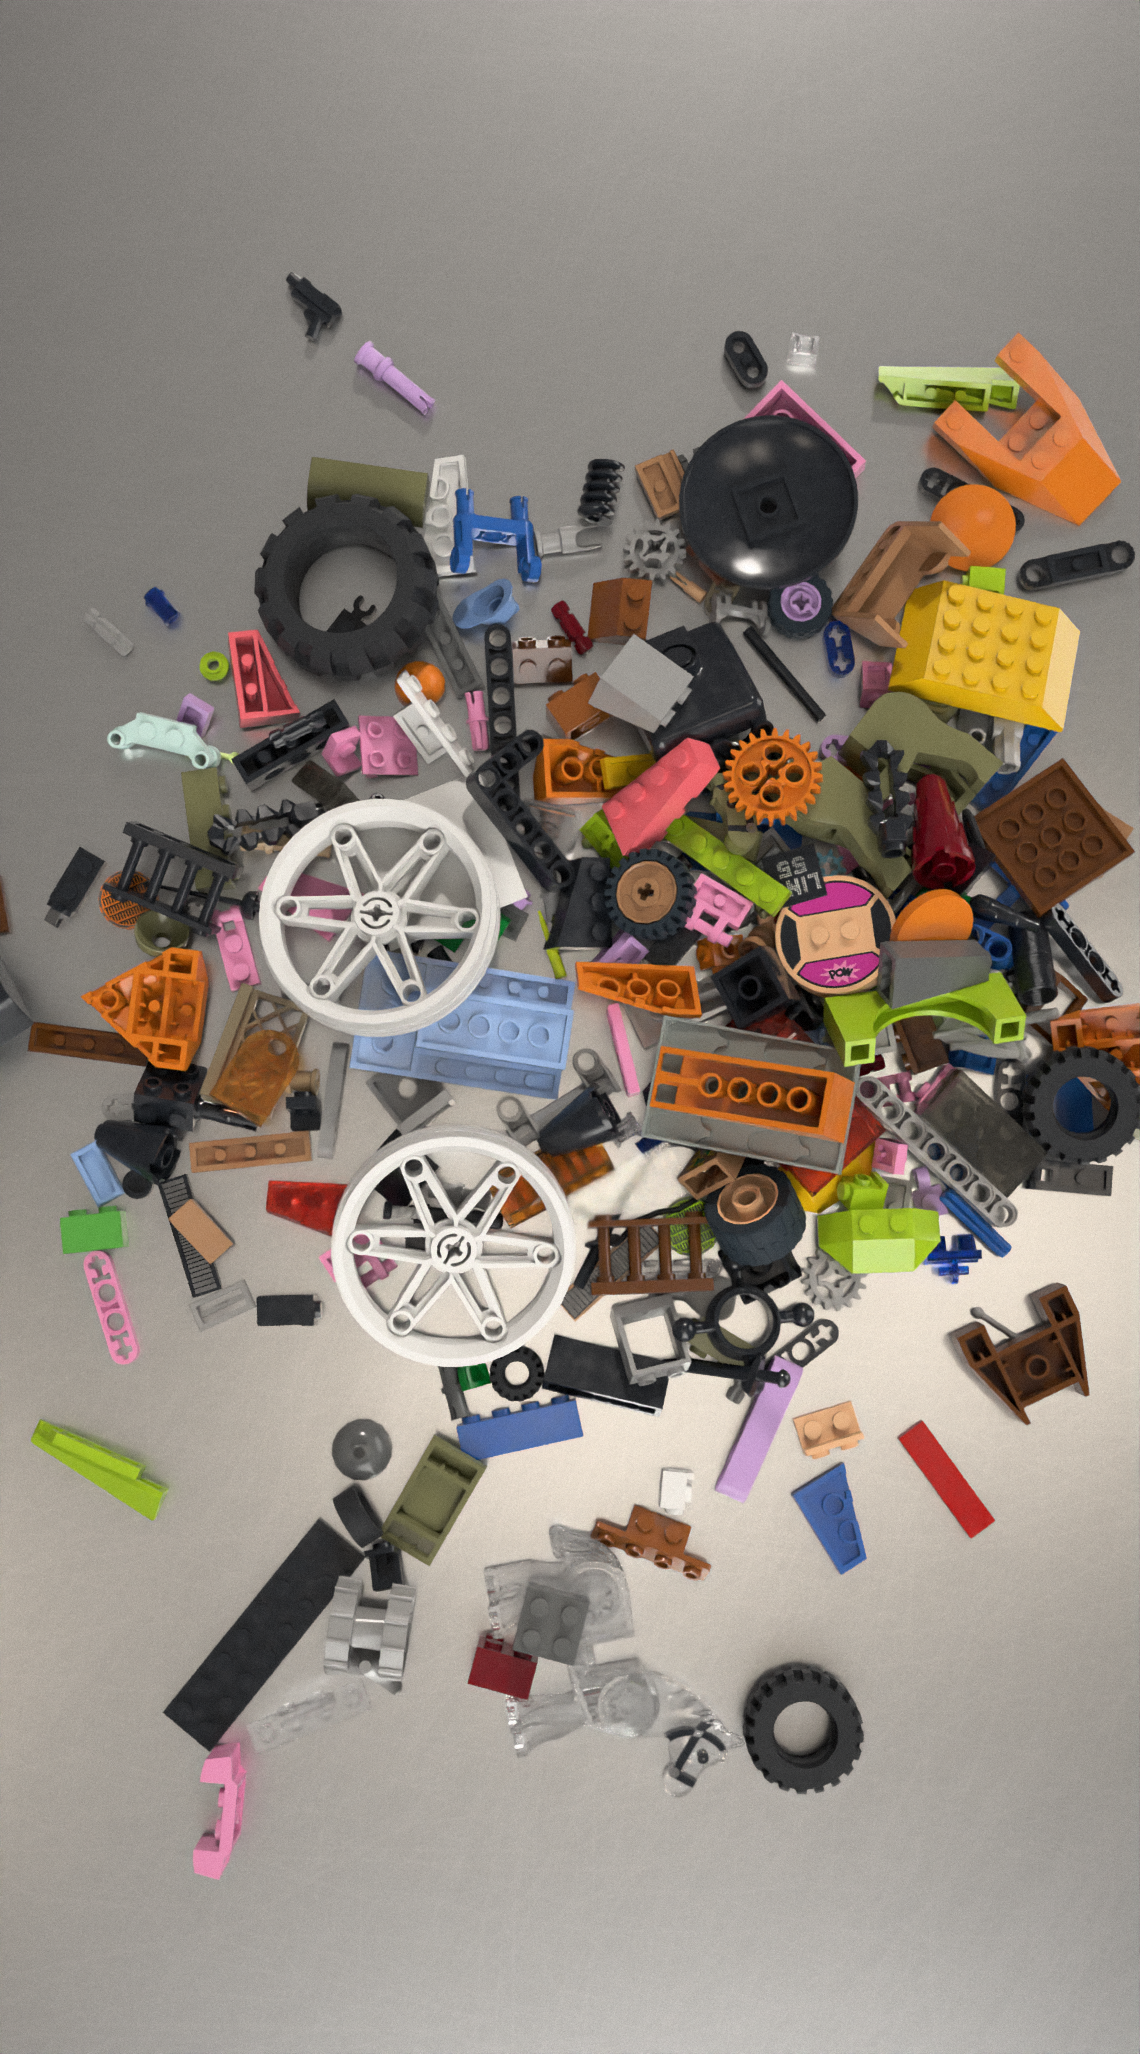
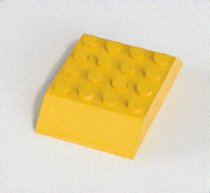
M945 580L914 589L905 603L899 635L908 645L905 649L896 648L887 690L905 692L917 698L1062 733L1080 631L1062 610L1057 607Z

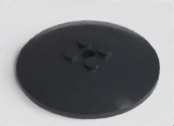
M776 415L756 416L739 420L722 428L708 438L689 462L683 475L679 494L681 525L685 537L696 556L711 571L725 580L754 589L786 588L805 582L821 573L836 560L848 543L855 526L858 511L857 482L853 469L840 447L818 428L798 419ZM765 501H772L777 508L774 512L767 514L761 511L760 505Z

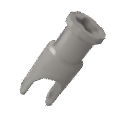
M586 523L561 527L556 532L540 534L539 531L534 532L537 556L543 558L544 554L561 552L562 554L601 547L602 544L582 546L578 545L575 541L579 531L597 527L600 524Z

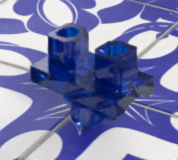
M973 1234L957 1235L955 1237L957 1251H946L945 1236H940V1243L925 1258L923 1265L948 1264V1267H938V1276H949L950 1284H958L959 1275H969V1266H958V1264L977 1263L978 1259H982V1250H977Z

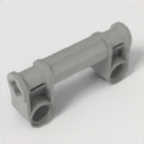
M591 1048L578 1050L573 1056L572 1064L583 1083L532 1115H529L519 1098L513 1095L503 1096L496 1105V1111L507 1129L505 1131L509 1137L524 1146L540 1138L539 1131L593 1083H597L600 1087L608 1083L607 1086L597 1091L600 1095L604 1092L610 1095L613 1092L619 1093L622 1091L599 1054ZM583 1053H589L594 1057V1066L590 1070H583L579 1067L578 1058ZM506 1100H513L518 1105V1112L513 1117H506L501 1112V1105ZM529 1130H532L529 1134L525 1135L522 1138H519V1136H521L522 1134L526 1133Z

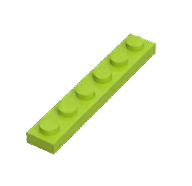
M682 815L679 819L675 818L666 829L668 833L664 837L665 840L772 917L776 916L791 896L792 892L741 855L732 854L723 842L685 815Z

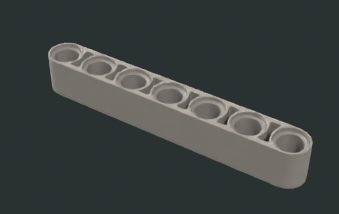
M874 1076L859 1078L855 1097L856 1102L901 1143L907 1144L908 1149L946 1185L955 1190L990 1225L998 1228H1007L1015 1224L1018 1219V1211L1016 1206L881 1081ZM863 1082H868L873 1086L874 1094L871 1098H865L860 1094L859 1089ZM886 1102L892 1103L896 1107V1115L893 1119L886 1118L882 1113V1107ZM908 1123H913L918 1128L919 1133L914 1140L907 1138L904 1130ZM932 1143L938 1145L941 1150V1156L936 1161L930 1159L927 1154V1148ZM954 1164H958L963 1169V1177L959 1181L953 1180L949 1173L950 1168ZM976 1185H981L986 1192L985 1198L981 1202L976 1201L972 1195ZM999 1206H1004L1008 1211V1218L1003 1223H1000L995 1217V1210Z

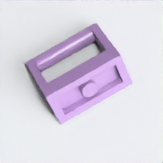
M620 929L612 938V947L602 949L591 962L638 964L649 951L632 935Z

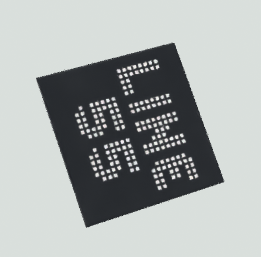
M814 843L761 859L765 873L792 892L782 908L828 895Z

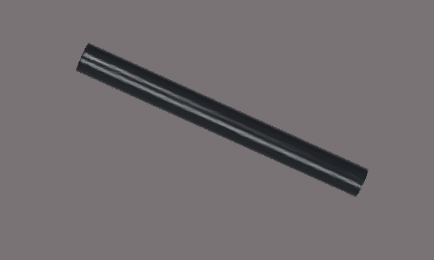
M752 626L748 627L743 632V635L817 723L827 716L756 630Z

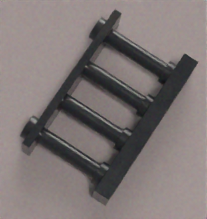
M138 821L126 822L122 833L131 836L130 841L133 843L119 882L104 883L102 889L111 892L110 897L117 901L127 903L129 900L192 927L191 932L199 936L208 937V935L220 933L222 927L212 924L210 921L225 882H229L230 879L240 878L244 866ZM150 844L159 848L157 853L160 855L144 895L129 887L143 849ZM175 856L186 860L184 864L187 867L174 902L170 906L156 900L171 858L175 859ZM204 867L213 871L212 876L214 879L198 918L183 910L197 872Z

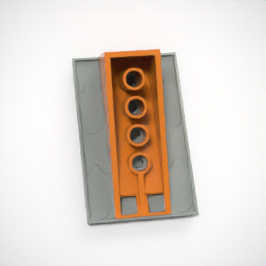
M664 1015L641 1136L841 1175L861 1064L844 1067L835 1047Z

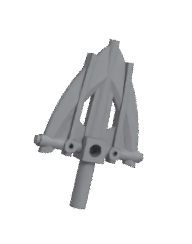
M1006 980L1007 984L1013 992V983H1008V981ZM1057 1007L1025 1013V1026L1059 1019ZM945 1016L941 1018L944 1023L937 1031L932 1032L933 1039H940L950 1045V1051L964 1050L986 1057L1019 1059L1022 1064L1027 1063L1028 1058L1032 1057L1029 1047H1025L1024 1040L1027 1038L1026 1033H1024L1023 1040L993 1044L991 1039L986 1040L979 1037L986 1034L975 1026Z

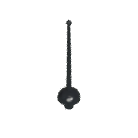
M145 881L144 886L148 887L149 881ZM161 885L160 888L174 892L178 891V888ZM191 890L189 895L206 899L208 893ZM259 891L247 892L242 900L220 896L218 900L219 902L240 906L242 915L248 920H254L256 912L259 913Z

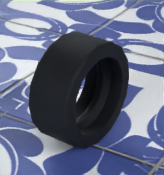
M353 1485L333 1498V1504L342 1523L358 1546L364 1548L383 1535L382 1527L374 1511L356 1486Z

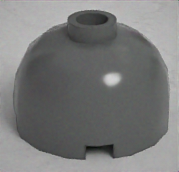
M357 1419L343 1426L337 1432L332 1442V1457L339 1471L353 1480L362 1481L375 1478L387 1468L392 1458L393 1444L389 1434L385 1431L386 1429L371 1419Z

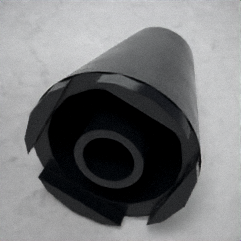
M597 1083L588 1086L539 1131L540 1138L537 1139V1142L545 1155L549 1153L552 1157H557L617 1140L624 1136V1129L619 1131L617 1124L622 1122L617 1110L605 1092L601 1095L597 1092L596 1089L600 1087Z
M106 1120L96 1128L94 1139L99 1149L147 1182L159 1186L161 1185L159 1180H167L177 1165L181 1150L176 1148L177 1140L182 1141L183 1136L180 1130L170 1126Z

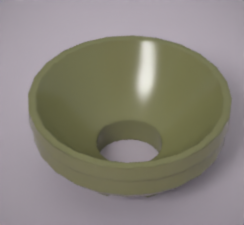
M150 910L137 919L134 926V936L138 947L144 953L157 957L171 947L184 949L189 939V926ZM158 937H164L170 941V944L166 947H157L153 944V940Z

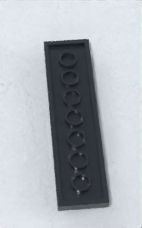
M319 1517L163 1713L210 1752L333 1599L339 1576L350 1577L365 1559V1554Z

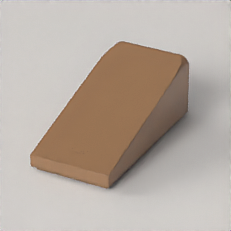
M194 1199L187 1201L168 1218L174 1227L209 1264H212L233 1245L231 1240Z

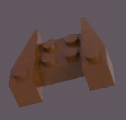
M1058 1282L1030 1295L1044 1325L997 1348L994 1347L985 1326L977 1321L949 1334L962 1362L1013 1416L1025 1425L1031 1424L1024 1410L1025 1407L1066 1387L1073 1385L1077 1393L1085 1397L1090 1395L1080 1314L1067 1286Z

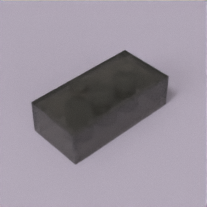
M951 1069L913 1110L917 1116L1007 1198L1048 1154L963 1070Z

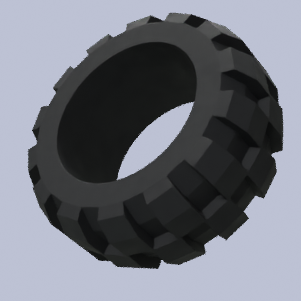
M338 494L315 499L317 507L304 513L298 507L282 521L286 527L278 536L271 533L260 552L264 562L262 568L258 567L255 571L254 594L258 597L260 603L258 613L266 631L286 656L296 661L301 668L319 677L324 674L332 675L337 681H359L361 674L374 672L377 677L396 668L394 661L405 653L412 656L425 640L423 632L427 624L434 623L439 604L436 597V587L439 585L435 561L422 534H419L411 520L394 506L384 507L380 505L377 498L359 494L352 495L351 500H341ZM361 544L377 548L395 560L397 583L394 595L385 611L369 625L352 632L331 633L316 629L303 621L299 605L301 585L307 571L323 554L340 546Z

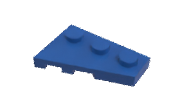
M843 1462L791 1494L840 1575L867 1559Z

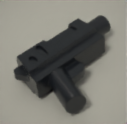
M291 272L286 278V282L294 287V290L290 293L291 297L306 309L303 313L305 319L310 322L305 337L315 341L322 324L330 328L336 318L342 315L341 306L326 293L323 294L315 288L306 277L301 279Z

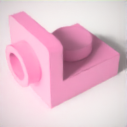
M862 661L860 707L870 708L880 696L892 692L887 690L892 670L891 662Z
M356 726L331 734L322 752V756L338 777L358 770L361 766V762L354 753L361 737V733Z
M876 1137L872 1167L892 1174L904 1175L908 1145L901 1143L898 1139Z

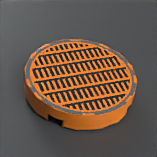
M122 871L116 872L107 878L104 883H118ZM135 871L129 888L145 895L148 887L144 886V882H150V879L141 872ZM102 887L100 889L98 898L100 911L106 920L116 927L132 930L137 919L145 912L150 911V909L129 900L127 903L117 901L110 897L111 892L102 889Z

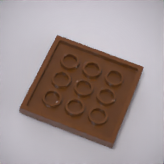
M1064 758L974 816L985 849L996 855L995 862L1037 918L1135 853L1134 849Z

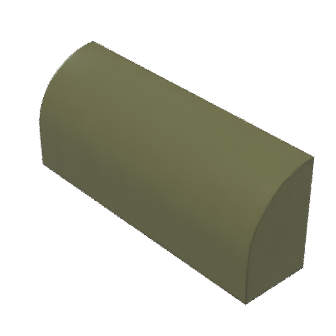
M312 457L307 486V510L317 507L315 502L317 498L338 494L341 500H351L352 495L359 494L377 498L380 505L384 507L394 506L411 520L414 527L423 528L430 485L428 473Z

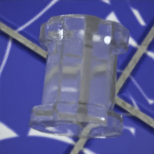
M631 1111L626 1113L627 1117L621 1119V1123L617 1124L619 1131L623 1129L625 1131L622 1138L613 1140L617 1149L621 1147V1143L635 1135L641 1136L642 1130Z

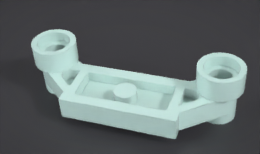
M142 712L137 713L135 720L114 728L107 736L108 744L113 748L124 750L133 747L136 743L189 756L193 765L198 769L217 767L221 761L219 750L214 746L204 743L196 732V725ZM202 755L205 756L206 763L202 760Z

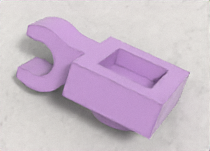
M922 1166L912 1169L918 1190L912 1191L911 1194L914 1208L938 1211L939 1216L949 1213L947 1207L940 1201V1196L943 1193L940 1184L931 1186L927 1167Z

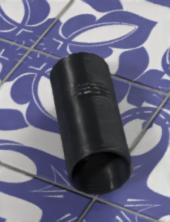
M1026 910L1020 913L1041 922L1038 932L1034 933L1026 929L1008 926L1009 940L1012 944V958L1019 1000L1021 1003L1029 1006H1041L1052 1002L1058 996L1057 981L1048 931L1042 924L1041 917L1037 918L1032 910Z

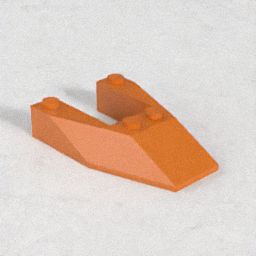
M1018 332L999 352L994 361L1036 402L999 441L956 400L934 422L932 428L995 488L1080 526L1121 483V480L1080 399L1041 353Z

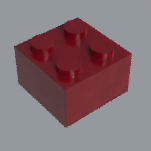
M487 1633L486 1637L480 1635L467 1684L528 1700L538 1664V1657L512 1650L513 1644L504 1642V1637L492 1633Z

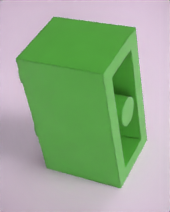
M117 1206L99 1207V1213L88 1215L87 1209L68 1211L69 1217L60 1218L63 1254L129 1247L126 1211H117Z

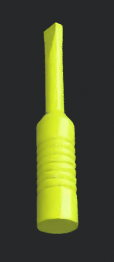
M539 910L538 915L546 941H548L550 933L541 910ZM546 950L555 978L562 979L567 977L559 950Z

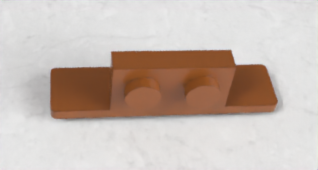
M636 1505L632 1509L625 1531L597 1521L590 1535L592 1539H595L598 1544L604 1547H616L625 1551L630 1557L644 1558L652 1561L658 1568L672 1569L680 1572L689 1580L704 1581L711 1569L710 1564L683 1554L692 1528L691 1526Z

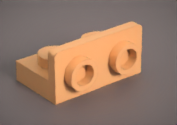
M851 1401L792 1418L803 1454L805 1456L811 1455L812 1459L825 1457L830 1454L829 1449L839 1446L841 1450L854 1448L859 1445L858 1440L864 1439Z

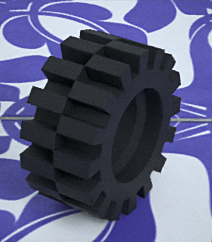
M521 1346L511 1353L493 1360L490 1366L489 1378L494 1391L500 1397L512 1402H521L533 1397L541 1388L544 1379L543 1363L538 1355L530 1350V1348ZM522 1362L527 1366L529 1377L525 1383L512 1385L507 1381L505 1370L510 1363Z

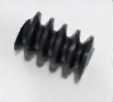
M594 459L589 462L587 467L589 471L585 475L587 483L583 485L582 490L584 494L580 497L581 505L578 507L577 513L589 523L609 526L613 522L605 516L614 515L615 510L608 506V504L614 505L618 501L616 497L610 494L620 492V488L613 483L622 482L623 477L616 472L624 471L625 466L611 459Z

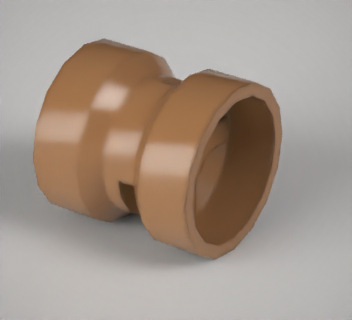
M766 926L754 927L738 947L740 958L760 945L775 949V933Z

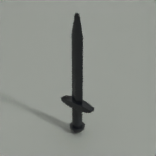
M763 1353L758 1354L751 1367L691 1359L692 1362L689 1369L685 1371L686 1373L747 1381L746 1394L749 1397L754 1395L760 1382L778 1384L779 1388H785L791 1381L790 1374L784 1369H781L779 1372L764 1370L765 1356ZM663 1359L662 1361L673 1362L677 1361V1359Z

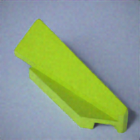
M880 366L878 368V380L885 384L893 394L894 399L902 406L947 409L955 400L965 410L987 412L989 404L1010 409H1016L1020 385L1002 368Z
M42 1419L39 1420L31 1437V1442L149 1520L154 1521L169 1489L142 1478L146 1468L145 1465Z

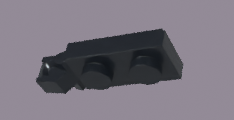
M79 847L49 897L47 905L51 908L44 921L59 928L65 916L71 918L74 913H78L107 862Z

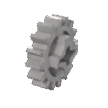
M659 519L655 520L654 525H650L647 520H644V528L642 529L635 525L633 527L635 535H626V542L630 545H623V553L628 554L624 557L625 565L632 564L629 568V573L632 575L639 572V579L642 580L645 577H649V580H652V585L655 582V578H660L662 583H666L667 574L675 578V567L682 569L684 562L681 559L686 558V550L681 549L685 546V538L678 539L680 530L677 528L671 531V522L669 521L664 527L660 526ZM639 543L642 551L638 554L639 556L636 558L635 549L637 544ZM673 546L675 552L672 560H670L667 552ZM651 548H652L654 551H657L658 549H660V554L657 555L655 552H653V553L650 554V551H649V550H650Z
M817 1249V1259L807 1258L811 1267L802 1268V1271L808 1274V1278L801 1280V1283L810 1287L805 1291V1295L814 1294L815 1298L812 1303L817 1305L823 1301V1309L827 1311L831 1304H834L836 1311H841L842 1303L848 1308L853 1307L851 1299L861 1300L862 1297L858 1290L867 1289V1286L861 1283V1278L867 1277L868 1274H851L840 1267V1264L828 1253L824 1254L821 1249ZM826 1260L825 1269L821 1274L815 1275L818 1266ZM832 1270H835L836 1274L847 1276V1278L838 1280L835 1287L831 1282L821 1281V1279L831 1276ZM854 1282L851 1290L843 1296V1289L846 1285ZM816 1286H824L828 1289L831 1299L822 1295Z

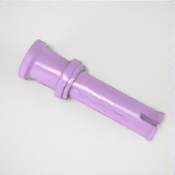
M371 341L366 342L360 348L354 358V362L357 365L362 364L373 373L375 380L385 381L420 410L423 415L428 413L427 407L432 408L435 403L434 398H431L396 369L393 360L390 357L385 358L374 349V344Z

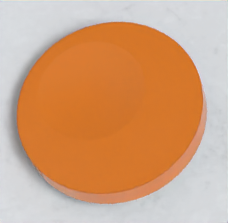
M964 485L950 491L938 502L930 521H941L971 551L968 557L951 556L949 558L948 565L960 571L967 572L970 566H994L1007 554L1015 537V516L1009 502L998 491L984 485Z
M947 889L929 891L914 899L902 910L892 927L890 941L968 940L973 927L972 909L954 891Z

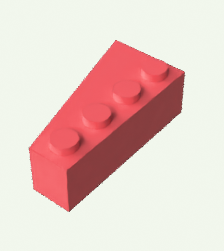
M686 738L602 805L623 856L629 857L628 854L634 851L640 853V849L650 850L656 841L660 842L668 833L666 829L675 818L679 819L686 811L685 806L692 797L697 798L717 774L720 767L708 743Z

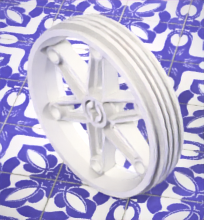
M369 799L348 803L318 816L305 825L290 839L275 859L263 886L259 908V936L266 963L280 988L298 1008L319 1023L340 1032L365 1037H387L414 1032L439 1021L455 1010L468 998L483 978L492 960L500 930V902L496 883L484 856L471 837L444 815L422 805L396 799ZM396 827L423 833L417 843L381 880L356 832L372 828ZM352 836L347 844H340L344 837ZM432 842H440L437 849L428 850V846ZM333 844L350 895L290 896L304 869L320 852ZM449 850L461 861L470 876L475 894L476 909L418 901ZM355 855L358 856L375 890L363 896L349 859ZM422 859L425 863L402 899L397 894L391 892L413 866ZM297 907L293 915L285 916L289 908ZM310 909H352L351 922L309 916ZM408 913L451 919V923L449 926H407ZM466 920H476L472 927L462 928ZM285 925L341 934L309 986L300 978L290 959L286 945ZM358 936L367 945L337 977L333 974ZM396 939L410 975V979L402 981L384 945ZM471 939L467 951L456 969L441 985L427 994L409 940ZM377 955L403 1006L373 1011L352 1009L335 1004L334 1002ZM331 985L328 993L318 995L322 986ZM412 992H421L420 997L416 1001H407L408 996Z
M447 1124L415 1130L398 1137L376 1151L362 1164L345 1188L334 1218L331 1238V1260L336 1284L344 1303L360 1326L391 1351L416 1362L442 1367H463L489 1362L511 1353L531 1340L549 1322L561 1305L571 1282L576 1258L575 1229L570 1207L564 1191L549 1168L533 1152L512 1138L493 1130L470 1125ZM441 1151H467L496 1159L497 1161L456 1209L425 1155ZM416 1159L422 1163V1167L419 1170L411 1171L405 1166L406 1162ZM504 1166H510L515 1170L514 1174L508 1178L500 1176L498 1171ZM400 1167L422 1223L356 1224L366 1199L376 1185L390 1172ZM521 1175L531 1184L543 1201L551 1220L553 1238L490 1228ZM425 1180L448 1217L435 1224L418 1184ZM494 1185L499 1190L475 1227L465 1217L490 1187ZM358 1234H364L368 1236L370 1241L361 1245L357 1244L353 1238ZM380 1237H426L425 1250L379 1244ZM439 1241H440V1250H439L438 1247H437ZM459 1241V1248L453 1247L448 1252V1243L454 1245ZM482 1241L527 1247V1254H482ZM543 1247H549L554 1250L549 1257H541L537 1253ZM354 1254L418 1263L388 1315L379 1308L365 1289L356 1267ZM433 1265L443 1274L415 1306L409 1301L430 1266ZM471 1268L474 1269L488 1308L480 1309L460 1273H464ZM485 1268H549L547 1277L533 1301L518 1316L506 1323ZM452 1284L482 1334L467 1338H439L415 1332L412 1328L445 1289ZM399 1314L407 1315L410 1320L404 1324H400L394 1320V1317ZM492 1320L498 1321L501 1324L495 1330H490L485 1325Z

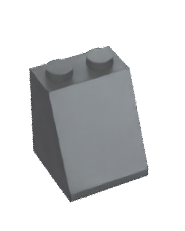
M633 634L601 676L588 703L595 708L654 733L660 724L664 727L668 725L676 713L672 710L677 702L682 705L692 691L688 686L694 676Z

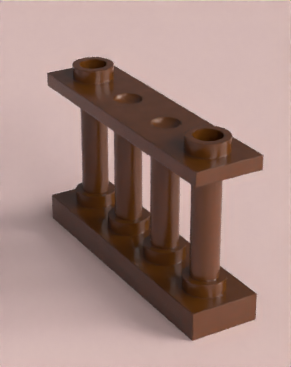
M685 1212V1218L612 1220V1215H594V1221L587 1222V1229H597L599 1277H596V1283H590V1296L714 1291V1278H706V1273H703L700 1225H708L706 1217H703V1212ZM688 1225L690 1273H687L688 1279H676L675 1274H672L670 1226ZM640 1227H658L660 1274L657 1275V1280L645 1281V1275H642ZM609 1228H628L630 1275L627 1276V1281L615 1282L614 1276H611Z

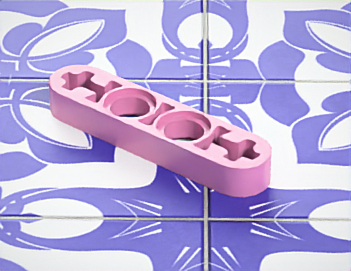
M92 1251L85 1257L83 1265L110 1355L118 1364L132 1363L139 1356L140 1346L111 1255L105 1251ZM95 1256H98L99 1259H105L106 1264L102 1266V1272L104 1276L110 1273L111 1279L95 1282V1278L101 1277L99 1270L92 1269L91 1264L95 1262ZM105 1284H110L115 1289V1297L109 1302L102 1300L99 1294L100 1288ZM113 1313H119L124 1318V1325L120 1330H113L108 1324L109 1317ZM128 1331L129 1337H123L125 1345L131 1346L133 1350L128 1353V1359H126L125 1355L119 1356L118 1350L122 1348L121 1340L117 1339L114 1341L112 1336L121 1335Z

